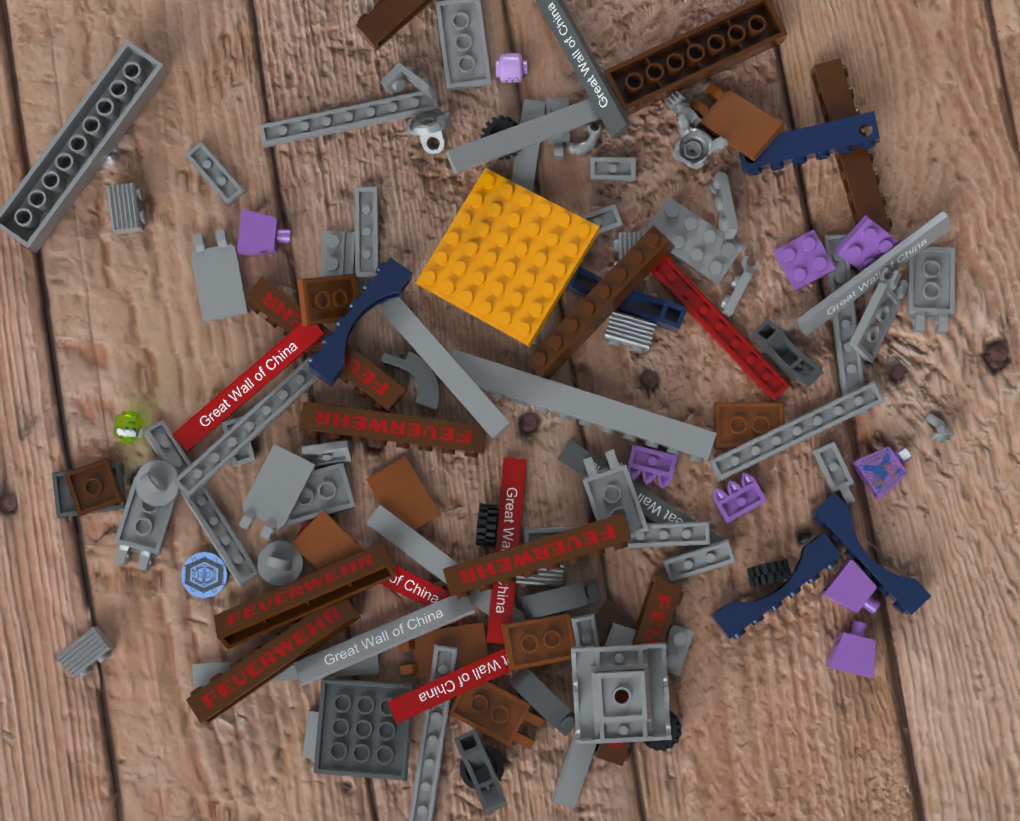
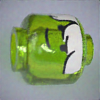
M122 410V414H118L115 417L113 435L120 438L119 443L133 445L134 440L139 441L143 438L145 419L140 417L141 413Z

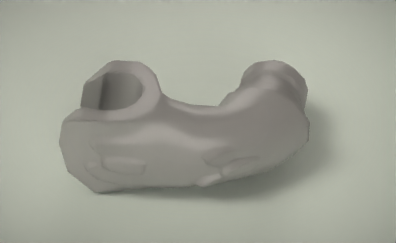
M589 123L587 126L589 138L581 143H569L568 152L582 156L592 150L602 133L601 125L599 124L597 131L591 130L592 123Z

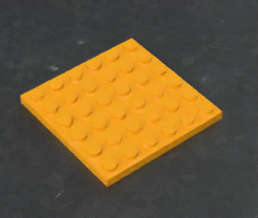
M485 168L415 283L437 297L531 347L601 228Z

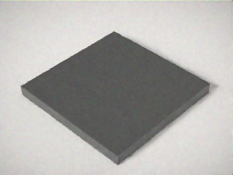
M322 678L313 773L407 781L412 717L396 724L387 701L415 689V685Z

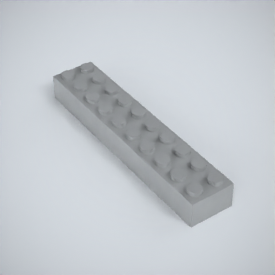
M125 41L0 210L1 230L34 253L39 251L169 74L162 63L130 41Z

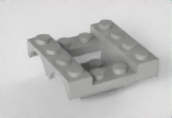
M665 642L571 647L576 745L672 740ZM636 669H643V670H638V671H618V672H599V673H596L597 671H616V670H636ZM621 689L629 694L628 700L623 703L615 699V693Z

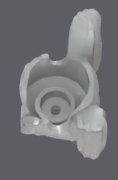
M680 114L677 117V128L680 137L674 145L673 157L680 162H684L688 167L700 169L713 152H721L728 145L727 139L721 136L712 140L701 129L690 127L689 118L685 114Z

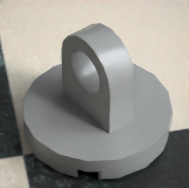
M432 111L417 116L418 120L413 121L411 118L406 123L409 134L420 136L422 146L426 152L430 154L440 153L445 145L443 130L452 124L450 113L446 112L444 115L442 111ZM435 137L439 140L440 145L432 147L428 144V139Z
M153 460L144 464L139 469L135 478V488L139 497L145 503L152 506H164L173 502L181 491L172 482L180 475L179 470L172 463L163 460Z
M277 540L268 543L261 550L258 556L257 567L260 575L266 582L274 586H283L300 577L304 568V558L291 542Z

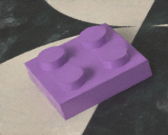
M865 215L838 245L835 251L857 269L863 271L900 242Z
M814 230L773 251L794 292L836 270Z

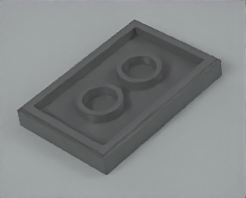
M122 463L112 464L124 501L90 514L125 508L126 494ZM71 470L52 473L57 518L78 516L64 473Z

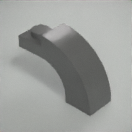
M767 319L752 333L753 338L767 356L793 381L797 380L808 388L824 373L822 368L800 352L788 339L783 329L771 320Z
M390 351V354L384 352L381 359L383 364L405 371L416 380L418 392L415 403L438 412L440 388L430 366L421 357L409 351L406 360L403 359L404 355Z
M597 578L520 597L526 620L602 601Z
M529 668L520 669L508 681L534 709L565 737L575 727V712L557 697Z
M471 730L454 738L484 813L488 814L508 805L496 771L477 730Z

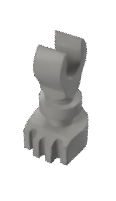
M677 90L675 94L672 93L671 97H668L669 100L666 101V104L673 112L685 114L695 127L702 121L691 109L687 99Z

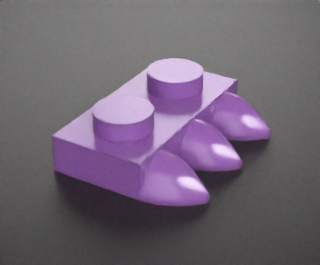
M632 445L627 464L631 480H635L643 471V480L646 485L650 484L658 475V483L661 489L665 488L672 480L678 456Z
M742 473L741 476L743 488L734 481H728L729 496L721 489L715 488L714 490L715 505L725 523H729L767 501L756 480L747 473Z

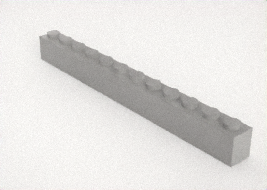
M452 349L451 356L482 391L492 392L491 396L500 400H504L505 397L514 399L513 403L522 407H526L527 404L536 406L535 410L548 414L551 411L557 413V418L570 421V418L579 420V425L592 428V425L601 427V432L614 435V432L623 434L622 438L628 441L636 442V439L645 441L644 445L650 448L658 449V446L667 448L666 452L669 454L680 456V453L689 455L688 459L694 462L702 463V460L707 461L709 459L716 437L715 432Z

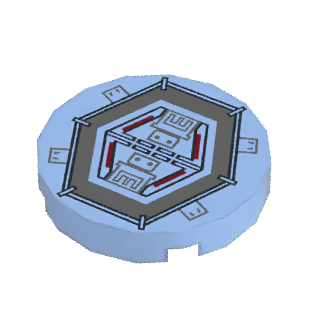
M210 552L196 553L188 558L183 565L181 573L182 583L186 590L200 598L213 597L221 592L226 586L229 576L228 568L218 555Z

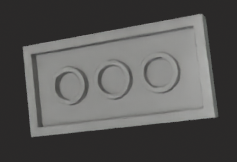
M445 0L435 2L447 91L492 85L480 0Z
M670 197L666 199L644 231L647 232L654 225L675 246L670 252L671 255L716 285L719 284L744 248L733 239H724L721 231Z

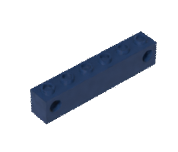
M872 111L780 133L754 163H748L746 156L739 152L742 171L744 174L748 173L749 176L761 174L762 170L771 168V171L785 168L784 165L790 163L802 165L807 163V159L816 158V160H823L829 158L830 154L839 152V155L853 152L854 148H874L876 143H880L875 113ZM872 126L873 132L869 136H862L859 133V129Z

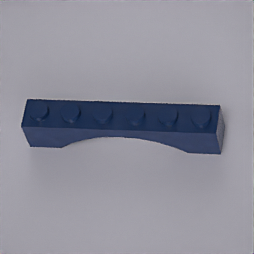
M391 257L386 263L383 261L378 266L376 277L373 281L369 279L362 289L364 293L360 298H354L349 306V313L346 317L342 315L335 325L337 329L333 334H327L322 341L323 347L319 352L315 351L308 360L309 372L331 387L345 370L346 345L357 322L376 305L398 298L412 280L413 273Z
M579 266L565 290L585 298L603 278ZM633 291L616 310L656 322V326L677 333L686 314L687 307L666 299Z
M835 492L830 493L811 511L814 516L812 520L820 528H826L830 533L828 537L837 546L840 544L846 550L844 552L846 557L854 562L856 561L862 567L861 570L878 584L877 590L884 597L889 596L894 601L892 605L900 614L912 615L931 597L916 579L891 573L869 557L855 535L851 509Z
M820 533L802 547L799 560L791 573L792 577L788 578L775 591L753 601L728 602L710 616L726 638L730 639L733 637L737 639L746 632L744 628L752 623L754 626L765 618L763 614L769 609L773 612L783 605L781 600L789 596L792 598L801 591V585L806 582L811 584L820 577L818 573L824 568L829 570L839 563L837 559L842 555L827 535Z

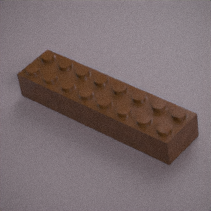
M754 0L604 70L603 74L625 114L628 116L671 96L672 93L675 94L676 90L678 92L782 44L787 36V32L771 0Z

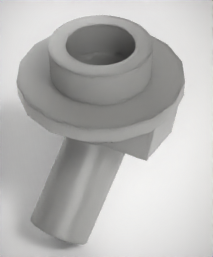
M930 413L927 416L926 421L937 428L931 435V439H936L937 443L951 441L950 438L954 437L955 433L948 429L946 424L934 414Z

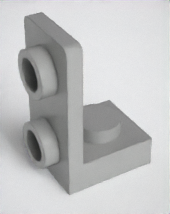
M399 62L381 81L387 93L391 96H395L398 92L402 91L408 81L433 99L436 96L431 89L433 85L425 77L419 78L417 72L409 65L405 67Z

